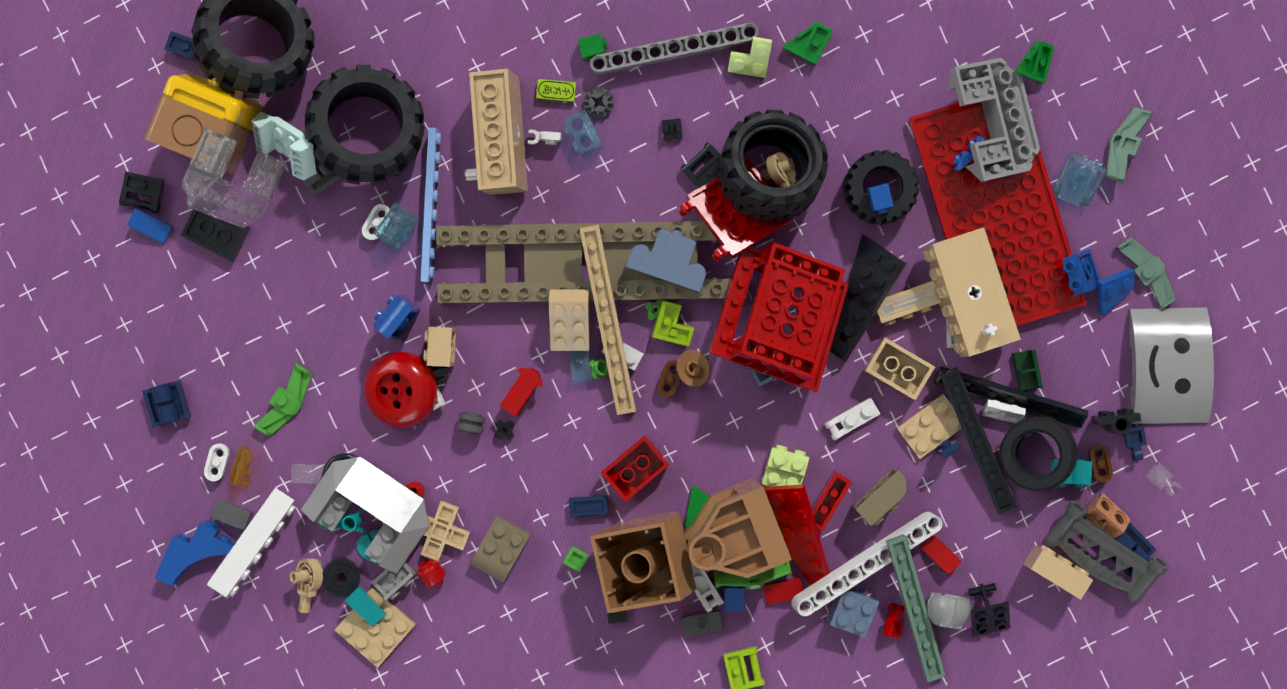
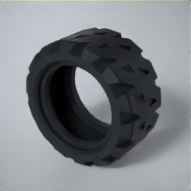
M768 109L765 114L757 111L745 116L743 122L738 121L726 138L718 165V181L722 183L720 188L728 201L734 202L733 207L745 216L754 215V220L770 222L774 219L775 223L788 221L794 216L798 217L814 202L827 175L828 152L824 141H821L819 132L811 124L807 126L802 117L789 112V115H785L782 110ZM761 145L780 147L790 153L797 161L801 170V180L794 185L784 188L765 186L749 174L743 161V155L748 150Z

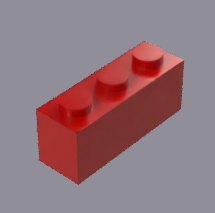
M834 470L811 507L817 529L822 532L852 484L851 480Z

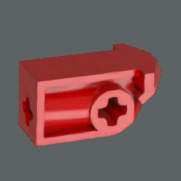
M519 368L517 370L520 376L499 405L515 417L520 414L536 388L543 386L540 373L534 368Z

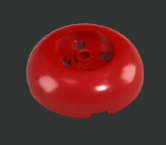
M392 352L377 359L369 368L364 380V398L371 413L382 423L396 428L412 427L423 422L434 410L438 399V383L432 368L427 366V362L424 359L410 352ZM396 374L400 375L399 381L394 380ZM383 387L388 389L387 394H384ZM409 387L412 388V395L408 394ZM396 400H398L401 403L400 408H398V405L395 402Z

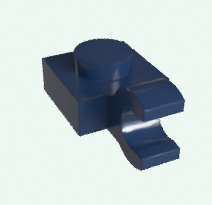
M1144 426L1133 427L1127 434H1124L1126 448L1132 447V460H1143L1141 446L1147 445Z

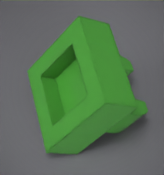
M572 546L563 563L580 572L589 554Z

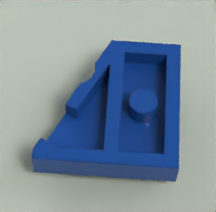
M1129 268L1097 281L1098 313L1105 315L1134 289L1133 270Z

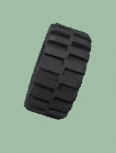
M875 150L860 157L849 168L844 179L843 193H845L846 204H849L851 212L855 213L860 220L878 225L890 224L903 218L911 211L919 194V178L916 177L914 166L911 167L910 161L907 158L904 159L901 157V154L897 152L892 153L890 150ZM875 170L891 172L899 184L898 195L893 201L894 206L889 208L890 212L878 214L877 211L872 212L870 201L866 198L863 191L865 178Z

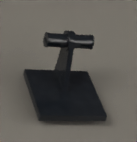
M995 583L979 584L978 587L968 588L970 597L981 594L985 607L971 610L973 636L985 635L990 632L1003 631L1010 628L1008 601L990 605L987 598V592L997 591Z

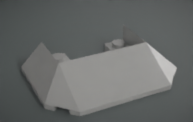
M1002 58L953 67L946 90L956 89L960 107L982 103L990 140L970 144L975 164L966 166L981 182L1030 171L1033 165L1032 160L1040 150L1022 76L1015 74L1014 70L1007 66V62Z
M362 457L334 461L301 511L313 522L317 521L330 531H333L352 502L384 522L365 551V554L380 563L378 566L397 574L429 527L424 499Z

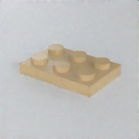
M941 394L896 429L917 457L921 459L943 441L962 429L953 406L944 394Z

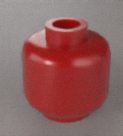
M429 558L418 566L417 575L426 587L434 586L436 588L443 584L446 571L437 560Z

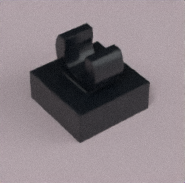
M681 118L662 120L663 140L683 138Z
M440 367L432 369L436 376L438 387L446 385L445 376L450 374V368Z

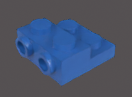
M1090 249L1063 258V269L1068 274L1070 280L1069 287L1074 292V295L1097 288V281L1100 280Z

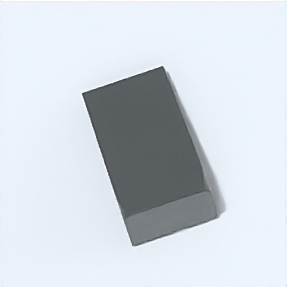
M217 499L211 518L245 530L250 523L253 511Z

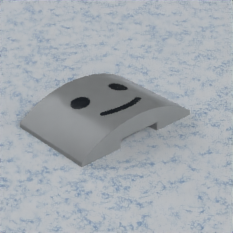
M1207 307L1129 309L1130 347H1132L1131 409H1134V412H1138L1141 415V421H1134L1132 424L1209 423L1214 389V353Z

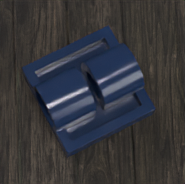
M181 380L142 391L152 427L191 417Z
M1130 522L1125 532L1115 538V540L1148 562L1151 559L1150 556L1156 551L1152 544ZM1116 556L1110 557L1116 564ZM1133 567L1123 569L1122 571L1127 576H1130L1132 574Z

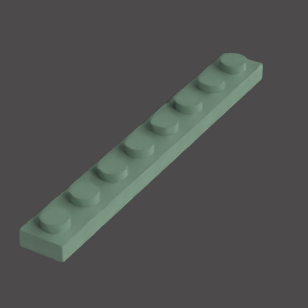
M902 534L886 540V544L924 677L929 683L946 675L907 537Z

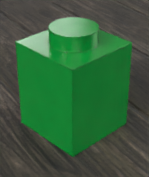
M600 33L578 39L583 61L592 59L596 55L604 54V50L608 49L605 38L601 39Z

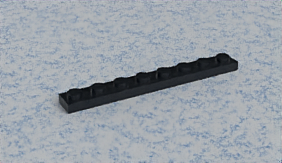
M940 366L934 384L944 387L939 374L951 369ZM960 372L969 395L985 400H997L1001 403L1017 405L1025 408L1026 412L1052 418L1078 428H1082L1088 417L1089 410Z
M958 367L939 374L998 514L1016 508Z

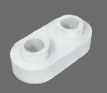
M378 204L372 209L362 227V234L366 239L377 240L380 238L392 216L388 206ZM380 211L385 212V216L383 218H380L379 216ZM372 227L376 229L375 234H370Z
M219 443L210 448L204 468V475L208 480L217 481L224 476L230 456L228 446ZM219 449H221V450L223 451V455H222V456H219V455H218V450H219ZM213 468L218 469L217 475L213 473Z

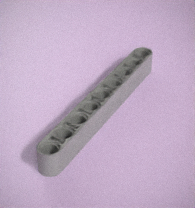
M745 23L599 54L591 59L590 66L595 74L602 75L752 43L753 37H746L744 31L752 29L755 33L753 37H757L758 28L753 23ZM727 33H733L736 36V39L734 41H728L725 38V35ZM708 37H715L717 43L709 45L706 40ZM690 41H696L698 43V47L696 49H690L688 47V43ZM677 45L680 50L678 53H671L669 47ZM652 49H659L661 54L659 57H652L650 51ZM638 52L642 55L640 61H633L631 58L633 53ZM619 56L623 59V63L621 65H614L613 59ZM601 60L604 62V67L596 69L594 63Z

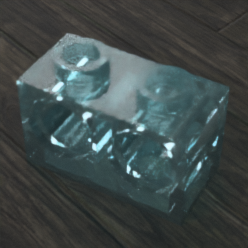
M585 109L564 119L566 125L563 127L568 136L572 134L575 140L572 142L576 153L581 152L583 156L603 146ZM576 120L583 122V127L579 130H575L572 127L573 122ZM585 137L592 140L591 145L588 147L581 145V140Z
M395 202L373 234L384 243L399 250L420 219Z

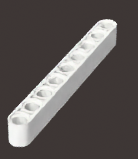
M931 512L922 513L795 595L791 602L792 607L802 616L814 613L892 562L886 540L904 534L907 537L911 550L942 528L941 518ZM933 519L932 524L928 526L929 521ZM917 529V533L912 536L913 531ZM883 550H886L885 554L883 556H880L881 552ZM870 560L869 565L864 567L865 562ZM854 570L853 575L848 577L849 572ZM838 581V584L832 588L833 583ZM822 591L821 596L816 598L817 593ZM806 602L805 606L800 608L801 603Z

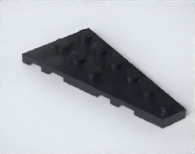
M862 234L830 348V352L842 361H847L907 264L864 234Z

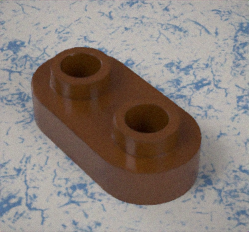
M676 360L668 361L665 364L657 389L659 394L666 398L675 394L680 381L677 372H670L671 366H677ZM665 384H669L671 386V389L669 391H665L663 389V386Z
M1095 444L1091 446L1088 452L1089 460L1092 461V476L1099 482H1108L1113 476L1109 450L1102 444ZM1097 450L1101 451V455L1099 457H1096L1095 452ZM1100 469L1104 470V474L1102 476L1099 475Z

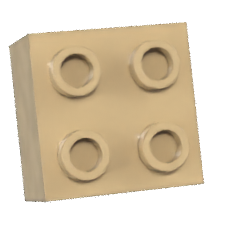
M429 327L428 331H425V342H428V350L424 351V361H427V366H455L456 328Z

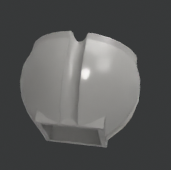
M931 592L927 600L926 607L931 624L961 629L970 616V599L950 594L941 595V593Z

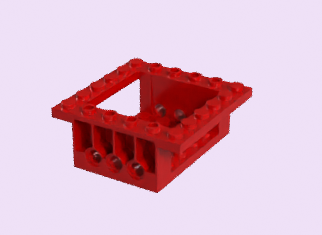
M775 242L762 251L750 247L741 252L737 258L709 354L812 392H818L849 285L842 282L845 269ZM753 270L763 273L745 333L740 338L733 340ZM795 288H799L801 290V298H797L794 295ZM789 306L795 307L797 311L796 316L789 314ZM784 324L791 327L790 335L783 332Z

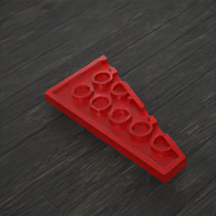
M805 484L764 487L787 549L811 586L830 572Z

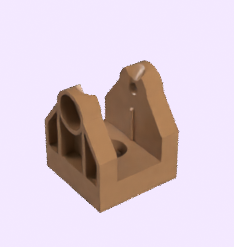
M753 478L710 494L693 523L684 530L689 559L694 566L701 570L709 571L715 569L749 578L792 560L764 487Z

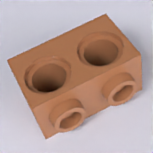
M1104 493L1091 500L1086 508L1087 513L1085 517L1094 526L1114 539L1125 532L1131 520Z

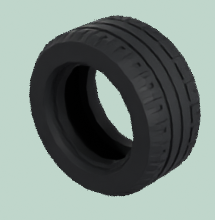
M1037 416L1021 420L1007 431L1002 440L1003 442L1000 447L1002 467L1007 476L1010 477V480L1027 490L1046 491L1055 488L1066 481L1075 469L1078 458L1075 438H1073L1074 436L1067 427L1055 419ZM1033 432H1041L1055 440L1059 447L1060 458L1058 465L1052 472L1038 475L1029 472L1023 467L1019 460L1018 450L1021 441L1026 435Z

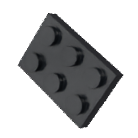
M197 201L180 236L230 261H234L250 227Z

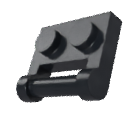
M707 142L704 148L686 165L683 164L680 169L700 188L718 177V165L721 154ZM711 153L714 157L694 175L691 170Z
M125 171L119 205L135 206L158 213L165 180ZM129 192L153 197L152 202L129 198Z

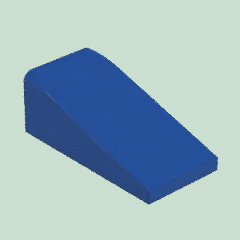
M135 208L127 223L128 226L163 244L173 228L138 208Z

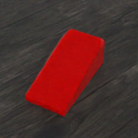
M935 535L927 538L919 546L948 575L962 562Z
M800 577L764 585L763 591L767 605L792 600L795 595L802 592L803 587Z

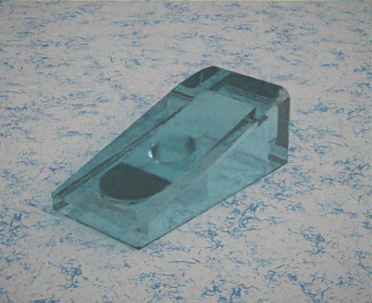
M569 351L573 383L592 381L589 352Z

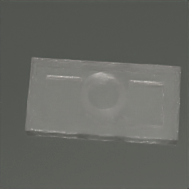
M291 464V483L318 484L322 479L325 465Z

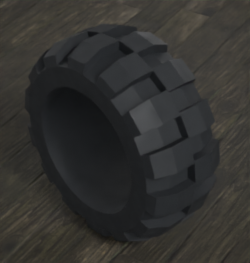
M203 0L197 9L193 23L191 46L194 57L201 61L200 69L208 79L216 78L219 80V88L231 94L233 90L243 92L244 98L259 99L260 94L263 93L267 97H273L284 93L286 87H293L302 78L304 71L308 67L312 58V51L315 47L314 32L312 28H309L312 22L305 8H298L296 6L298 0ZM247 15L261 18L274 26L280 33L286 46V54L277 60L266 63L251 62L240 58L224 43L219 26L226 20L236 16Z
M357 64L356 69L347 70V68L343 67L332 72L328 80H321L313 90L311 100L307 102L305 135L308 143L311 142L314 145V158L320 161L325 171L333 177L338 175L345 178L347 183L360 185V182H371L372 185L386 182V179L391 176L397 177L408 169V165L416 158L421 148L425 129L424 112L421 102L417 101L415 91L407 81L401 82L396 78V73L388 69L382 68L379 71L371 69V65ZM355 97L375 98L393 110L398 118L401 132L395 142L383 151L373 154L355 153L344 148L333 137L328 126V121L333 111L341 103Z

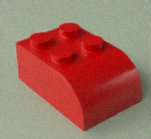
M644 434L600 473L626 502L667 468L670 463Z

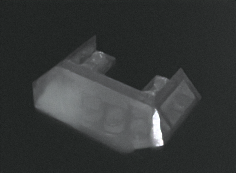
M205 128L182 181L183 190L186 191L188 197L186 200L187 206L245 228L264 216L287 163L258 151L244 186L223 179L222 177L237 141Z

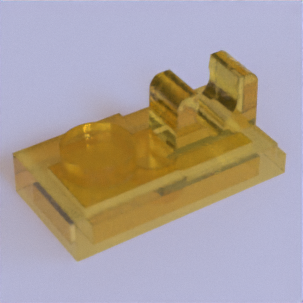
M239 445L228 480L234 486L241 484L249 485L250 483L243 478V475H252L253 473L251 470L245 469L252 460V450L247 446Z

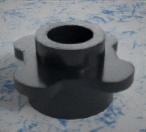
M501 420L496 422L497 432L495 437L497 439L507 438L511 440L514 437L512 433L514 423L512 421L502 422Z

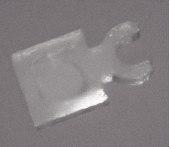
M1157 463L1145 476L1159 490L1165 487L1166 493L1173 497L1175 494L1171 491V487L1182 488L1179 483L1171 481L1174 475L1160 463Z

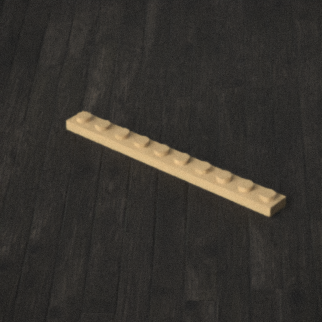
M598 224L580 228V234L617 415L636 412L600 226Z

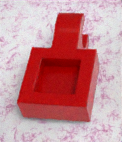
M890 602L888 610L891 616L886 618L883 635L901 638L905 620L902 619V614L905 607L898 605L896 610L897 603Z

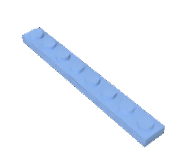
M429 127L421 282H431V278H434L435 268L432 267V259H435L436 249L433 248V240H436L434 221H437L438 211L435 210V202H438L439 197L436 183H439L440 178L437 164H440L441 155L438 152V144L441 145L442 136L437 128Z

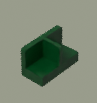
M1036 350L1012 353L1019 390L1043 388Z

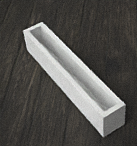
M275 488L211 577L207 586L227 599L230 596L233 597L239 589L237 586L241 580L245 581L250 574L249 568L253 563L256 565L262 557L260 553L263 548H268L272 543V536L275 531L279 532L284 526V518L287 515L290 516L295 510V500Z

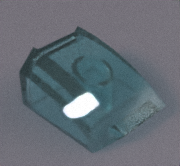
M1070 152L1053 190L1057 198L1076 206H1089L1107 171L1106 166L1078 153Z

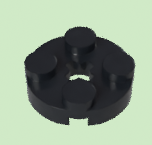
M334 558L323 569L322 582L327 592L337 597L353 593L360 584L359 567L348 558ZM341 572L345 573L346 580L342 579L339 582L336 575Z

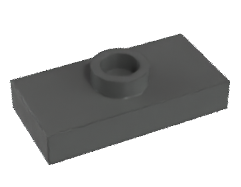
M719 610L682 617L685 637L723 630Z

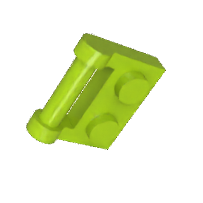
M757 646L723 653L731 689H749L765 684L757 659ZM749 655L754 680L751 681L748 679L743 657Z

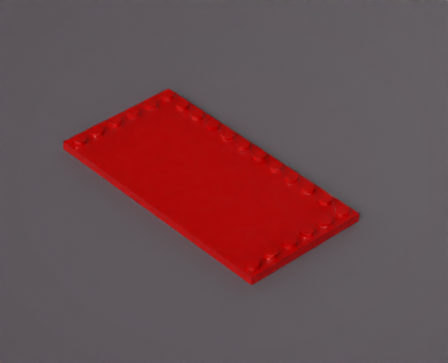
M958 102L909 117L908 120L945 240L981 228L985 229L1016 326L1087 305L1084 293L1074 295V292L1071 291L1068 274L1063 269V258L1071 256L1072 252L1041 151L1039 150L1038 154L1034 156L1030 171L981 182L966 168V166L975 164L973 159L957 172L953 171L954 165H952L956 154L959 155L962 151L969 153L967 146L971 139L974 140L975 137L980 136L985 138L984 141L990 140L981 102L961 107Z

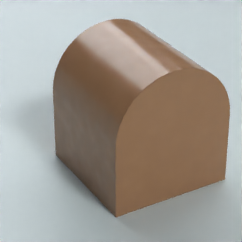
M666 512L624 521L590 536L607 613L681 601L697 589L679 512Z

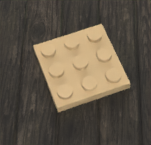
M373 586L367 593L387 614L372 627L355 610H352L335 631L378 668L416 623L389 599L385 601L383 599L384 596Z

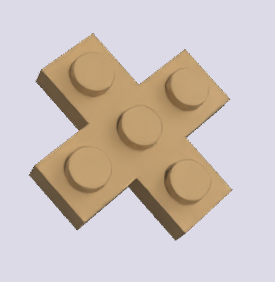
M441 501L435 518L427 515L429 527L423 534L427 536L421 555L439 561L445 544L464 550L470 531L453 525L459 510L458 506Z

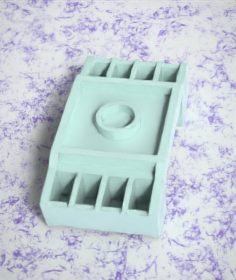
M260 112L252 120L256 150L262 156L276 149L279 153H283L290 158L293 176L305 180L317 174L313 154L314 145L311 142L308 143L303 132L278 116L272 117L263 112Z

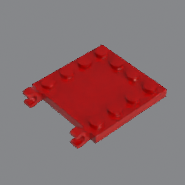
M750 160L745 161L744 164L749 174L759 183L770 187ZM718 177L688 194L686 197L688 201L679 206L681 209L678 210L680 215L684 217L694 209L721 244V247L714 250L715 254L712 255L716 262L723 259L727 254L730 258L735 257L794 220L793 217L791 220L775 223V219L770 222L754 220V215H743L733 207V201H728L720 188L722 183L718 181Z

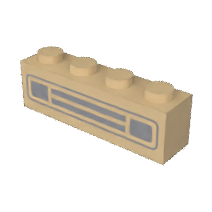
M930 281L887 296L876 312L879 324L884 323L887 326L895 323L896 318L903 317L904 320L913 317V312L921 310V313L930 311L932 306L939 304L940 307L943 306L942 300L937 298L935 288H937L936 281Z

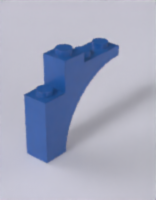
M211 520L202 521L198 524L192 540H190V536L183 533L172 536L154 579L173 586L177 584L182 574L192 564L206 557L228 555L236 543L231 541L232 538L223 534L219 536L221 528L217 527V523Z

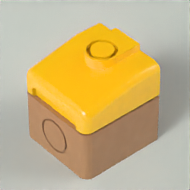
M194 73L173 75L167 80L162 92L164 95L160 97L144 139L235 175L251 136L250 130L253 131L252 120L261 111V103L254 98H244L243 93L233 90L231 94L219 88L220 81L216 78L210 80Z

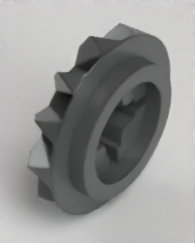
M597 87L592 88L586 93L583 104L590 116L603 118L612 111L614 99L607 89ZM603 96L602 103L606 107L599 105L594 109L595 102L592 97L599 99Z

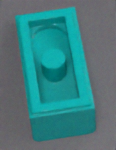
M361 586L344 600L372 627L387 614Z

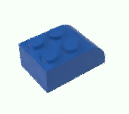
M400 294L391 296L386 303L388 305L384 311L380 310L374 317L376 321L373 323V326L387 339H397L421 310L408 298Z

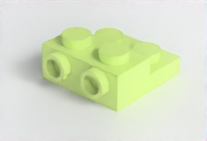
M776 445V448L771 447L762 484L767 486L801 485L810 457L806 456L804 451L796 449L795 452L787 451L788 447Z

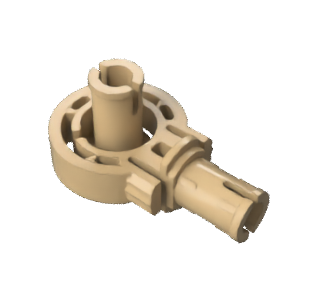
M776 152L767 157V168L761 171V176L765 181L772 179L780 188L797 183L798 180L795 178L796 171L792 159L782 152Z
M314 558L300 560L296 571L290 573V581L293 584L298 583L297 593L300 595L298 611L301 613L310 612L312 597L316 596L317 590L321 587L323 581L322 563Z

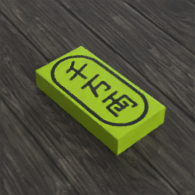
M538 79L536 99L575 102L576 82Z

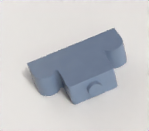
M663 229L659 230L651 252L647 246L642 244L633 247L626 265L627 268L699 293L706 275L705 268L702 265L696 263L689 265L696 242L684 237L685 233L674 230L673 233Z

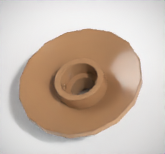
M691 349L684 351L679 356L676 370L684 384L695 388L702 386L707 381L710 367L704 354L698 350Z

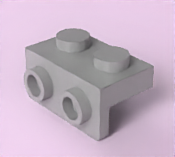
M405 561L397 574L386 569L371 583L384 596L383 599L385 601L388 598L393 600L400 593L398 589L402 585L407 587L414 581L412 576L416 572Z

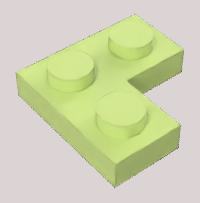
M753 37L750 54L731 51L728 72L765 78L772 40Z

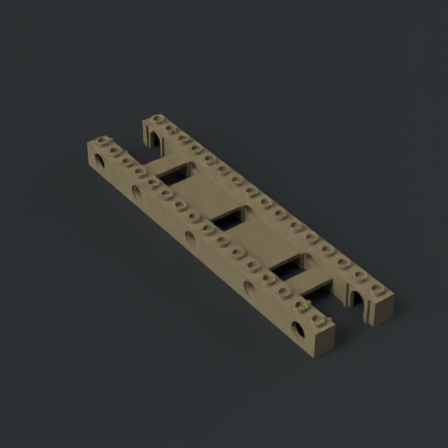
M703 221L436 226L437 246H442L443 248H448L451 245H465L468 248H472V246H486V283L467 281V283L449 284V282L437 284L438 303L549 302L550 290H589V301H594L590 281H582V239L580 228L598 224L600 226L614 300L726 298L731 279H716V277L704 279L699 293L626 267L633 247L642 244L647 246L651 252L658 232L661 229L671 233L677 230L685 233L684 237L694 240L696 245L689 265L697 264V242L712 241V243L718 241ZM505 245H524L525 282L506 283Z

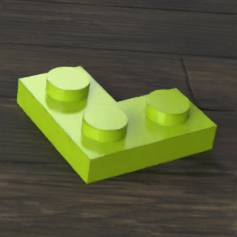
M662 299L652 332L653 338L685 346L690 345L694 327L677 323L682 307L681 304Z

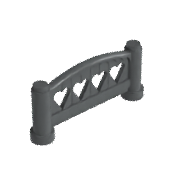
M1070 501L1066 506V512L1046 536L1045 543L1049 547H1061L1071 560L1080 568L1090 573L1091 576L1110 586L1126 591L1128 593L1126 597L1133 603L1140 601L1159 576L1164 575L1169 569V565L1160 557L1153 556L1148 562L1085 520L1083 517L1087 511L1076 501ZM1083 534L1082 548L1078 549L1074 544L1068 542L1069 538ZM1100 545L1098 559L1094 560L1091 558V555L1084 553L1085 549ZM1116 556L1115 570L1111 571L1107 566L1101 565V560ZM1133 567L1131 581L1127 582L1123 577L1117 575L1118 571Z

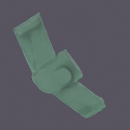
M1133 107L1116 132L1112 134L1109 141L1110 147L1106 177L1110 180L1125 184L1128 156L1137 157L1143 140L1136 136L1153 115L1152 111Z
M1131 236L1115 247V249L1119 250L1138 266L1133 271L1142 285L1151 284L1159 308L1164 309L1175 301L1176 297L1166 275L1165 265L1159 257H1155Z

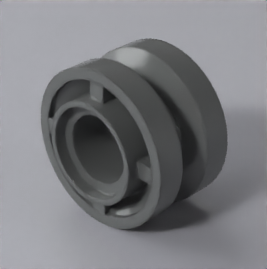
M460 412L459 418L462 419V422L457 424V428L473 434L483 433L484 428L481 424L486 422V417L472 412Z

